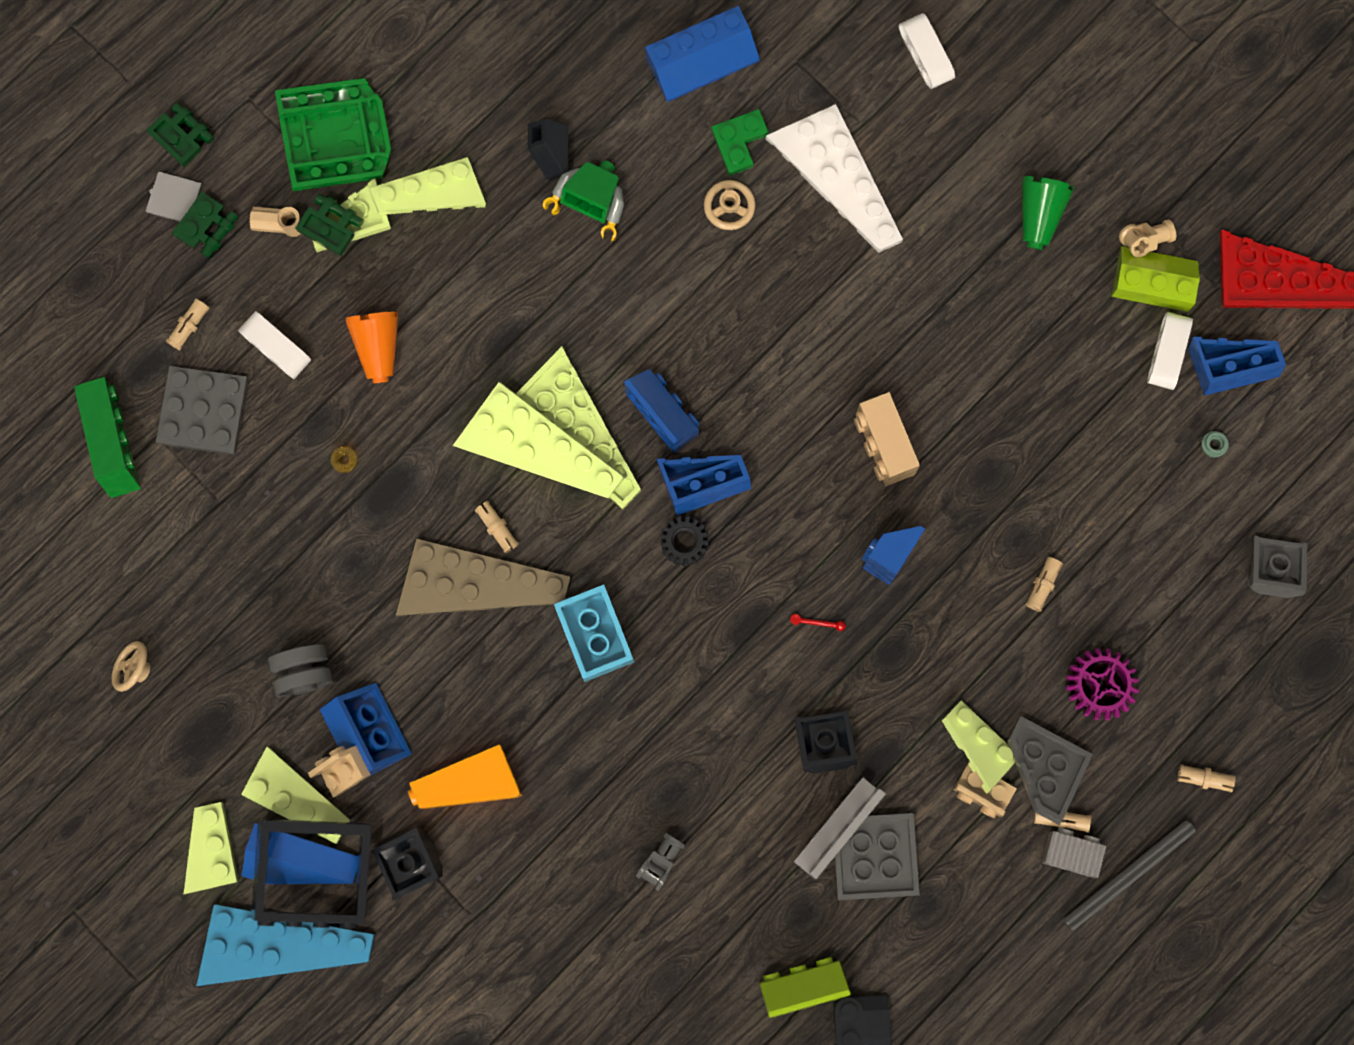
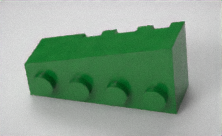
M102 377L74 386L95 479L110 498L140 490L141 486L129 448V439L122 424L124 417L116 403V400H119L115 385L110 386L106 378Z

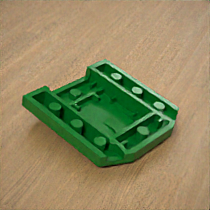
M365 78L275 90L292 191L383 178L391 153V146L382 100L372 91Z

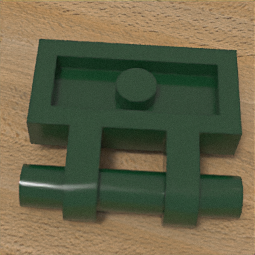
M177 102L172 106V111L176 114L172 119L163 113L146 131L180 165L185 167L202 151L196 142L199 139H203L207 144H210L215 137L209 132L210 129L205 123H200L193 117V112L188 107L184 108ZM185 123L192 129L188 135L180 128Z
M201 191L172 232V235L194 250L202 242L205 244V247L200 253L209 259L214 251L217 252L221 247L220 242L227 232L231 233L235 227L233 224L238 216L230 211L225 219L220 217L219 215L224 207ZM215 223L219 227L212 237L207 236L206 233Z
M318 194L314 203L320 205L321 208L319 211L308 207L295 229L297 232L341 257L355 236L352 231L347 229L348 226L353 224L360 228L364 219L356 215V211L350 208L345 209L338 205L337 200L330 196L326 198ZM331 212L341 218L338 223L328 218Z

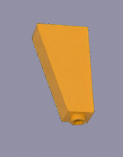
M497 745L409 783L411 790L408 791L412 804L414 806L418 804L420 809L512 799L522 796L501 745Z

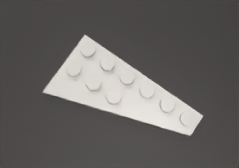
M836 104L766 135V140L771 145H774L782 153V156L788 162L790 161L801 172L800 174L828 202L830 201L838 209V212L857 229V232L878 253L903 241Z

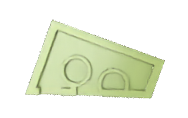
M375 179L367 183L368 186L358 193H353L348 197V200L340 205L345 209L350 208L356 211V215L364 219L360 228L353 224L348 226L347 229L355 235L351 241L391 229L387 214H378L370 193V188L377 186ZM332 212L328 215V218L337 223L341 219ZM313 241L317 252L327 249Z
M960 701L942 722L957 747L963 749L970 760L968 765L973 773H978L984 783L981 786L987 794L1015 763L1013 752L1004 740L967 705Z
M223 802L194 808L184 894L239 882Z

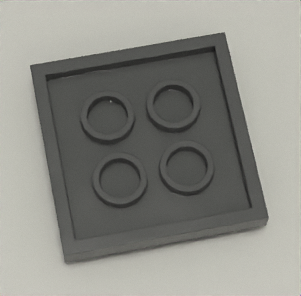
M169 366L156 443L235 455L249 379L246 376Z
M914 813L867 816L834 857L837 900L919 896Z

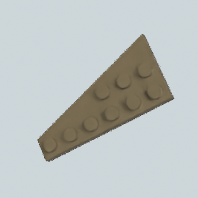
M416 539L396 616L554 605L566 599L571 577Z

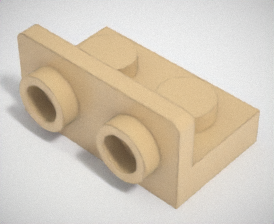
M344 746L334 749L329 753L330 757L327 756L315 762L316 768L308 773L310 778L322 774L333 798L343 794L370 775L356 746L346 750Z
M969 761L953 788L954 791L958 792L956 797L969 805L973 801L982 806L980 811L991 818H995L996 815L1002 817L1017 788L1000 779L986 794L981 786L984 783L977 772L973 773L968 765Z

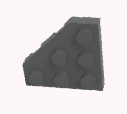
M1020 716L1007 741L1009 748L1013 752V758L1034 812L1059 825L1064 819L1093 754Z

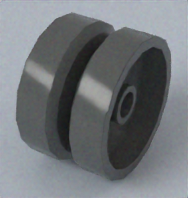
M325 645L299 647L275 654L267 659L270 673L282 675L273 682L275 696L286 697L304 694L326 687L334 682L331 669L320 666L328 660Z

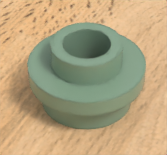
M1218 431L1207 433L1201 442L1204 453L1213 458L1225 454L1229 445L1226 436ZM1216 441L1218 449H1213L1210 446V442Z

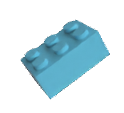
M604 585L554 604L584 682L634 663Z

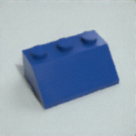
M648 369L624 382L625 394L673 454H675L699 435V429L697 428L699 423L691 413L686 415L682 410L681 406H683V403L675 393L670 395L665 389L667 384L659 373L654 375Z
M918 526L883 534L880 540L874 538L862 558L866 562L862 569L890 585L925 528Z
M376 683L338 696L320 709L338 747L344 746L346 750L356 746L370 775L412 754Z

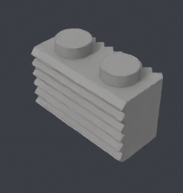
M1058 828L1057 832L1051 831L1049 833L1042 860L1043 864L1092 878L1099 877L1106 846L1099 844L1100 839L1084 835V839L1073 837V831Z

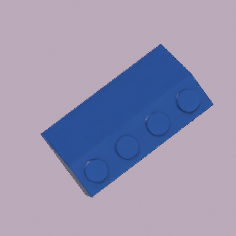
M739 6L645 47L646 60L667 102L760 61L750 28Z

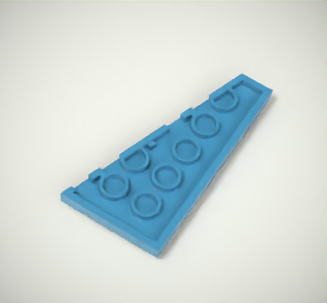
M214 904L197 986L369 962L375 934L333 926L317 928L313 927V923L302 922V927L285 926L286 922H275L274 926H259L258 921L251 919V911Z

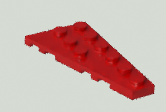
M1225 230L1219 232L1222 308L1354 309V272L1342 271L1333 268V265L1324 262L1321 264L1309 260L1310 258L1275 246L1253 242V239L1241 238Z

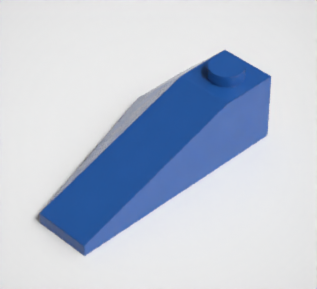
M257 823L254 824L245 850L242 876L253 880ZM269 832L266 884H353L358 872L359 856L286 832Z

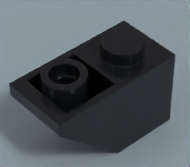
M543 118L528 124V150L546 179L554 180L568 172V125Z

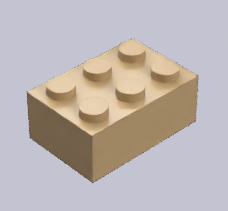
M890 392L860 403L854 422L858 432L864 433L866 438L864 447L868 456H873L876 466H874V471L879 481L883 480L886 487L914 476L920 465Z

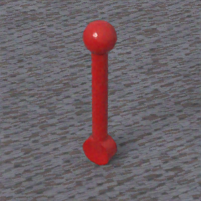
M794 614L790 618L793 625L804 623L832 627L838 631H843L846 628V624L843 621L835 623L801 618L798 614Z

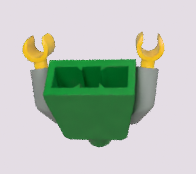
M602 161L598 167L588 162L581 168L565 172L561 175L552 191L554 195L544 200L543 208L547 210L549 204L555 203L551 214L556 215L560 211V204L558 203L560 200L561 204L601 223H605L607 220L608 224L602 228L601 236L603 239L604 232L610 229L614 232L611 241H614L617 235L615 224L619 223L624 207L622 189L617 186L619 178L613 174L615 170L614 165L609 161Z

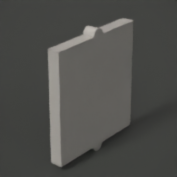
M158 172L154 187L149 191L151 196L146 212L180 222L199 196L202 184Z

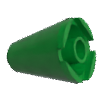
M1023 176V242L1027 243V248L1042 250L1043 246L1049 245L1073 194L1074 186L1048 178H1041V180L1035 182L1033 181L1034 176Z

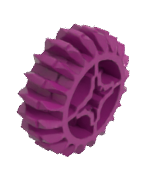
M1100 648L1094 650V657L1090 651L1084 652L1085 660L1080 656L1075 659L1079 667L1076 665L1069 667L1070 671L1075 673V675L1066 676V680L1073 682V685L1066 686V691L1074 690L1075 693L1068 698L1069 701L1078 699L1079 703L1074 708L1079 710L1084 706L1083 716L1085 717L1089 716L1091 711H1093L1094 720H1099L1101 713L1105 721L1110 720L1111 713L1115 718L1120 717L1119 709L1123 712L1129 711V707L1125 702L1133 704L1136 701L1129 694H1137L1139 692V689L1131 687V684L1139 682V678L1130 677V674L1136 672V669L1133 667L1127 670L1125 667L1129 664L1130 660L1127 658L1120 662V652H1117L1112 658V652L1109 648L1105 650L1103 656ZM1104 663L1108 665L1101 674L1086 671L1087 667L1091 664ZM1116 671L1122 680V690L1113 680ZM1106 677L1104 685L1108 687V690L1104 688L1099 692L1100 684L1097 680L1100 681ZM1082 678L1091 687L1090 699L1086 697L1083 691ZM1104 694L1119 698L1110 706L1097 705L1098 700Z

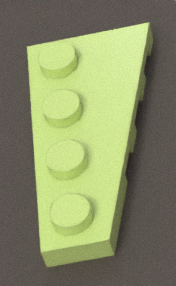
M468 157L370 188V193L379 215L411 213L414 210L437 211V209L441 208L463 209V207L469 206L479 208L486 205Z
M266 747L241 795L289 820L350 822V819L321 795L272 749ZM318 834L336 844L339 843L342 835Z

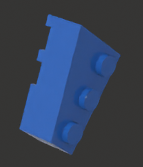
M1193 337L1188 347L1204 396L1280 377L1286 366L1278 341L1247 339L1243 341H1227V338L1208 340L1202 339V337Z
M741 455L708 456L704 459H690V457L682 458V460L657 459L660 474L677 516L751 489L750 477Z

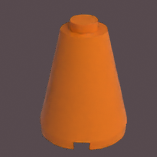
M381 312L361 317L358 315L345 318L366 378L372 379L373 384L389 382L388 377L393 376L398 312Z

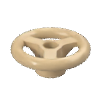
M734 180L721 181L711 187L705 196V214L709 221L718 228L724 230L739 229L745 226L753 217L755 199L750 189L743 183ZM733 188L745 195L748 202L747 209L740 206V196L737 192L733 191ZM725 189V192L720 196V206L712 210L713 197L717 192ZM727 201L734 202V205L729 207L725 203ZM726 212H735L742 216L740 220L735 222H724L717 217Z
M140 641L132 642L118 656L112 671V685L117 691H126L136 682L141 683L147 678L150 672V664L146 662L147 648L144 643ZM136 650L133 656L125 661L130 653ZM121 670L125 673L124 683H120Z

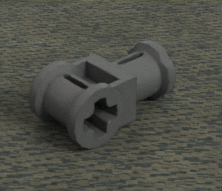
M667 833L663 835L665 839L656 852L653 851L648 856L636 875L638 879L642 877L653 884L657 891L660 890L671 873V868L674 865L672 862L679 850L685 848L683 843ZM672 845V848L668 852L667 856H664L669 846ZM648 870H651L657 875H659V878L649 873Z

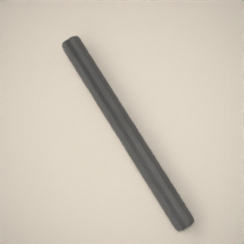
M1189 821L1181 823L1066 916L1064 922L1071 930L1077 929L1193 835L1196 831L1194 826Z

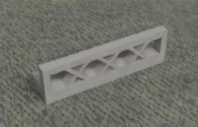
M862 778L795 859L794 863L813 879H817L885 796V793L881 789H876L866 779Z

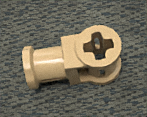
M1169 219L1162 222V224L1152 227L1148 223L1140 225L1130 224L1125 226L1119 235V241L1124 246H1128L1130 252L1135 257H1142L1150 251L1157 250L1159 243L1166 241L1171 243L1176 240V230L1174 224Z

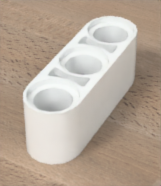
M924 13L899 24L902 38L930 89L955 78L954 69Z
M256 311L238 330L250 343L292 379H295L311 361L300 348Z
M1166 312L1160 328L1147 383L1174 390L1193 323L1192 318Z

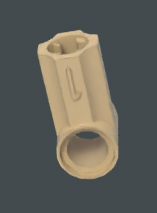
M253 207L250 213V228L252 231L285 233L290 237H297L301 233L297 232L295 228L302 217L292 207H284L282 209ZM290 218H296L293 225L286 226V222Z

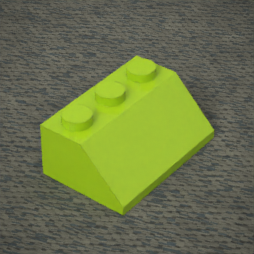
M1121 246L1112 297L1189 312L1195 305L1200 279L1198 261L1154 252H1148L1142 257H1135L1130 252L1129 247Z
M832 957L816 961L817 966L806 969V965H800L790 968L791 974L780 977V973L776 972L763 976L764 981L759 982L768 1016L771 1018L849 996V988L840 962H833Z

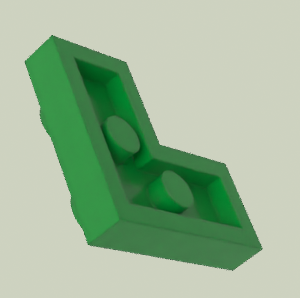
M758 109L711 126L712 134L729 176L753 168V162L746 143L768 135V130L760 110Z

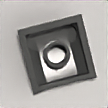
M1254 535L1251 573L1248 576L1249 587L1258 594L1284 598L1303 596L1307 591V543L1300 544L1273 540Z

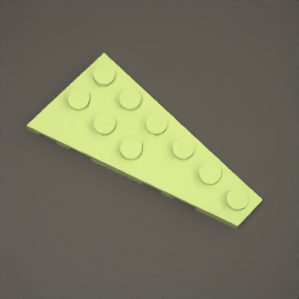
M561 346L516 394L625 476L610 497L623 510L640 493L641 489Z
M498 382L453 445L606 498L612 496L625 478V476L501 382Z

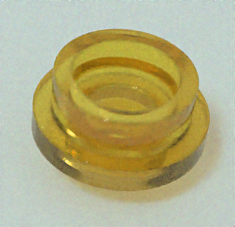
M339 447L334 450L331 455V465L336 471L348 473L356 467L357 455L351 448ZM343 456L349 457V461L345 465L340 464V459Z

